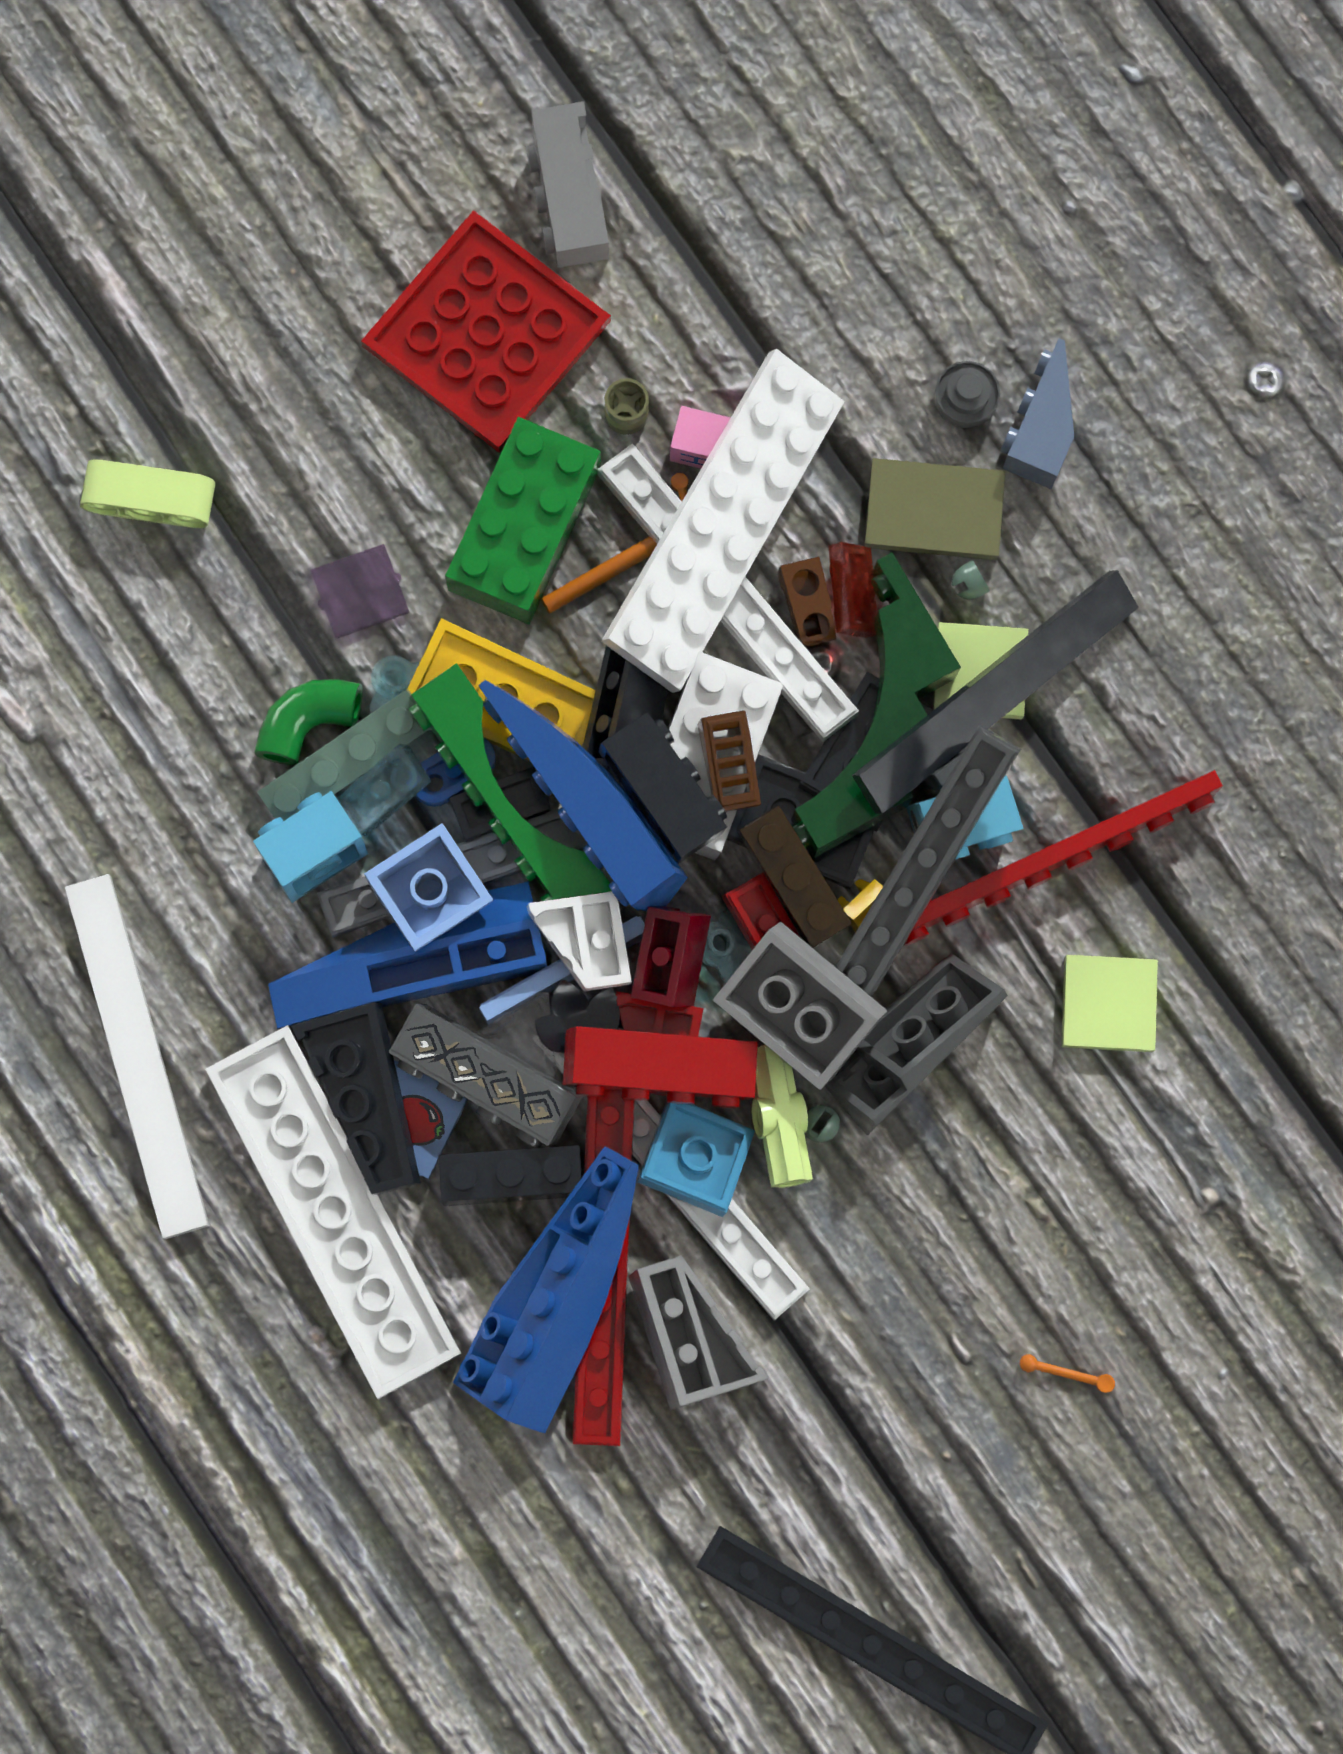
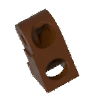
M820 557L780 565L777 576L785 595L795 636L804 647L836 640L835 624L831 611L832 604Z

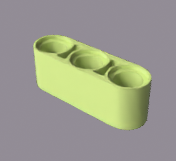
M90 460L87 463L80 507L86 511L101 515L190 528L208 527L216 482L207 476L195 473L106 460Z

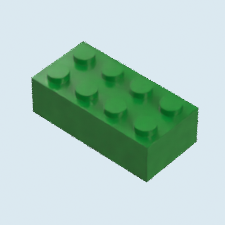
M518 416L446 572L447 590L530 625L598 475V469L601 467V451Z

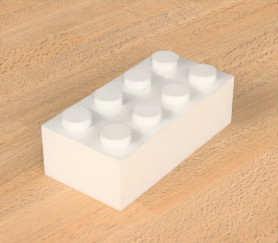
M699 651L695 666L684 684L668 729L674 738V743L671 744L672 748L680 759L687 757L692 762L701 778L697 784L706 797H709L711 791L697 726L698 722L704 717L745 710L755 761L784 684ZM734 728L713 732L714 740L736 736ZM739 747L716 751L717 759L740 755ZM742 766L719 770L720 778L744 774ZM746 784L722 788L723 797L744 793ZM737 810L726 812L727 818L723 821L727 828L724 833L695 853L716 860L722 852Z

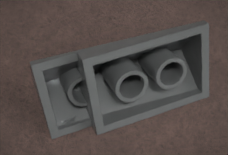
M950 953L885 1008L887 1013L832 1080L825 1085V1088L868 1136L1008 996L1005 989Z

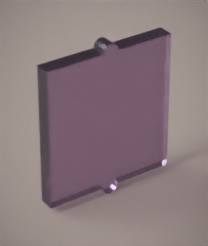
M385 544L310 570L321 598L318 602L319 608L325 610L335 639L410 613L399 585L402 581L401 575L395 573Z

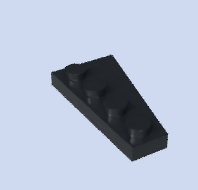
M371 1002L292 1025L297 1039L303 1042L310 1057L308 1062L315 1077L320 1078L330 1099L328 1104L334 1117L340 1120L348 1136L346 1142L371 1194L380 1195L421 1184L394 1058L392 1054L388 1053L391 1049L382 1003Z

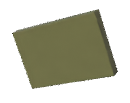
M873 458L864 548L998 560L1006 471Z

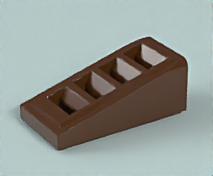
M746 711L701 718L697 726L711 795L716 797L725 812L760 806V793ZM735 728L736 736L714 740L713 732ZM739 747L740 755L717 759L716 751ZM743 767L744 774L720 778L719 770ZM746 784V793L723 797L722 788Z

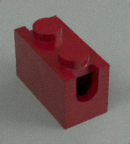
M648 906L631 994L632 998L669 1007L694 1006L711 915L680 912V908L671 906Z

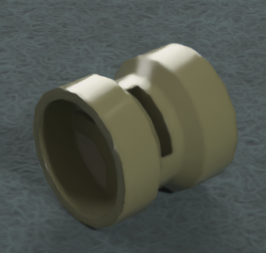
M630 378L619 379L613 382L607 388L604 396L605 420L608 426L617 433L623 435L634 434L646 425L649 407L648 393L639 381Z

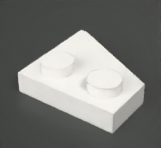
M612 892L534 902L527 905L529 916L583 991L624 986L632 982L619 902Z

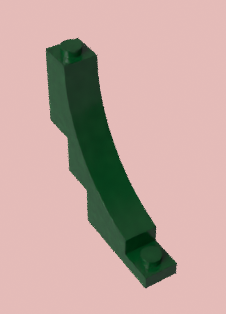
M892 552L878 559L871 573L873 576L871 578V585L875 594L881 602L888 601L889 605L878 610L873 622L878 643L880 676L875 713L868 734L853 759L837 778L814 798L796 808L791 818L793 822L791 826L804 847L808 848L813 858L818 857L909 806L913 798L911 791L883 814L874 813L852 775L925 718L927 713L918 699L954 680L961 669L960 664Z

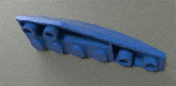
M487 680L479 684L478 686L487 698L483 701L484 708L498 724L503 721L512 734L507 738L509 744L523 760L528 757L537 770L532 776L542 791L548 796L554 794L562 806L558 810L559 816L572 832L575 833L579 830L588 844L583 847V850L590 861L598 869L604 867L613 879L609 887L618 901L625 907L630 904L637 911L643 910L646 912L648 906H667L688 877L627 792L608 770L575 739L540 712Z
M529 882L487 890L493 902L416 952L396 924L392 923L269 983L277 1029L279 1030L287 1025L292 1027V1025L371 1002L382 1003V1007L528 976L547 967V961L540 930L527 911V905L533 903Z
M604 1146L494 1298L453 1381L455 1385L504 1420L544 1434L581 1362L604 1308L620 1259L631 1214L639 1165Z

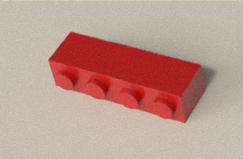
M575 1026L566 1030L562 1086L576 1087V1095L604 1097V1089L621 1090V1098L627 1100L647 1101L649 1100L650 1093L667 1094L668 1103L695 1104V1097L712 1098V1106L739 1108L740 1100L755 1098L758 1042Z

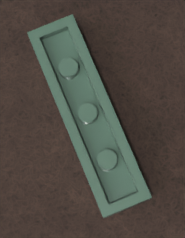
M409 689L388 701L257 791V794L275 819L281 817L285 821L299 812L297 806L303 800L315 793L320 792L324 796L332 791L335 795L430 730L431 728H428L423 732L410 714L408 708L413 706L414 703L409 698L411 695Z

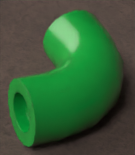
M339 679L311 680L288 689L269 708L259 730L254 754L261 759L278 764H298L302 743L306 734L313 727L321 724L352 727L357 723L362 705V684Z

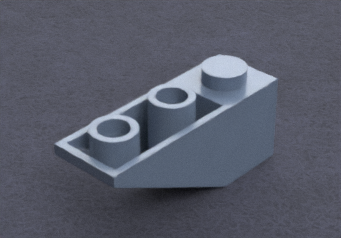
M1058 338L1053 352L1044 349L1034 372L1035 375L1041 377L1036 391L1027 388L1017 413L1025 417L1019 430L1010 427L1000 452L1008 455L1003 466L1004 470L1049 489H1052L1074 439L1065 340Z

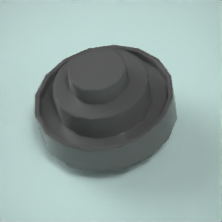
M973 361L956 362L947 367L938 378L934 392L935 406L942 418L952 425L963 428L977 427L988 421L997 409L1001 394L999 381L993 372L981 363Z

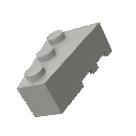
M584 101L531 110L533 145L526 146L530 173L538 171L541 186L534 187V194L538 213H547L549 227L542 228L546 254H555L557 268L609 259V241L599 186H597L592 161L594 159L592 144H589L586 131Z
M682 1256L639 1268L628 1275L670 1411L747 1387L769 1378L762 1367H758L741 1343L743 1341L735 1329H731L715 1306L717 1304Z

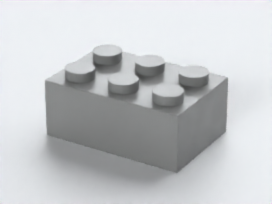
M782 922L767 931L713 999L716 1004L819 1090L832 1080L887 1013L883 1006Z

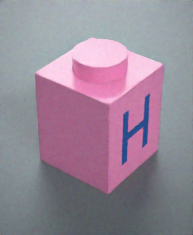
M681 406L670 446V461L702 468L729 422L730 417Z

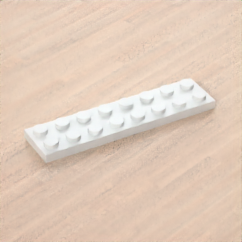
M778 349L769 352L601 642L672 693L680 691L695 666L698 652H703L845 401Z
M287 1025L206 1068L208 1076L377 1399L388 1395L461 1355L455 1340L379 1196L371 1194L346 1142L348 1138L338 1119L334 1117L328 1100L289 1026Z

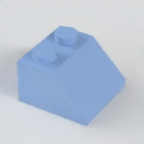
M443 823L364 873L368 884L415 952L493 902L492 897Z

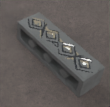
M415 1004L388 1052L400 1059L397 1067L419 1079H421L423 1074L428 1075L439 1082L436 1087L439 1092L458 1102H461L464 1096L479 1105L476 1113L497 1125H500L505 1120L518 1128L516 1133L518 1138L536 1148H541L543 1143L548 1146L557 1144L583 1096L576 1095L575 1090L568 1086H562L563 1083L427 1004Z

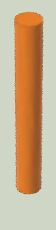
M650 536L542 597L541 601L549 614L650 557L657 543Z

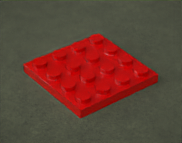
M473 210L365 335L361 343L362 347L500 453L508 440L518 416L526 420L532 416L611 322V315Z

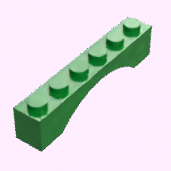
M457 663L410 695L409 698L414 703L413 706L408 708L410 714L423 732L431 728L441 742L435 746L439 756L449 769L456 765L467 779V781L461 784L467 796L476 807L482 803L486 806L493 816V819L487 823L502 845L510 841L520 855L514 860L518 869L529 883L536 878L546 892L545 895L540 897L541 901L612 892L609 887L610 882L601 869H598L590 861L584 851L567 847L542 834L523 819L506 799L493 776L485 752L482 730L483 700Z

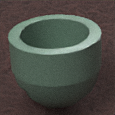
M973 560L957 569L952 577V586L965 582L967 587L957 594L963 599L973 600L990 591Z
M816 1105L807 1111L808 1127L805 1135L817 1143H825L832 1140L840 1128V1119L836 1111L826 1105ZM823 1112H826L832 1117L826 1122L821 1133L817 1134L812 1128Z

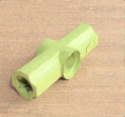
M767 1045L760 1046L757 1051L755 1098L752 1101L751 1109L755 1133L759 1139H763L771 1188H785L808 1183L813 1180L804 1134L808 1127V1114L804 1097L800 1092L796 1091L792 1066Z

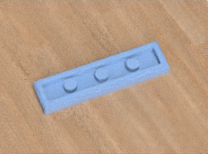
M636 916L622 924L626 949L642 941L645 924L641 917ZM559 959L481 1003L479 1007L481 1015L488 1027L549 994L561 980L570 982L574 977L562 960Z

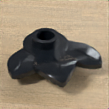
M566 980L558 982L550 998L552 1015L535 1020L536 1032L541 1043L550 1051L565 1054L567 1029L580 1026L616 1030L619 1026L620 1011L616 1002L617 996L613 989H605L588 1000L573 984Z

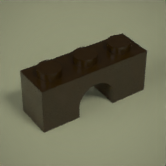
M780 806L773 807L736 830L759 869L764 872L785 906L786 913L809 946L812 948L816 947L852 924Z

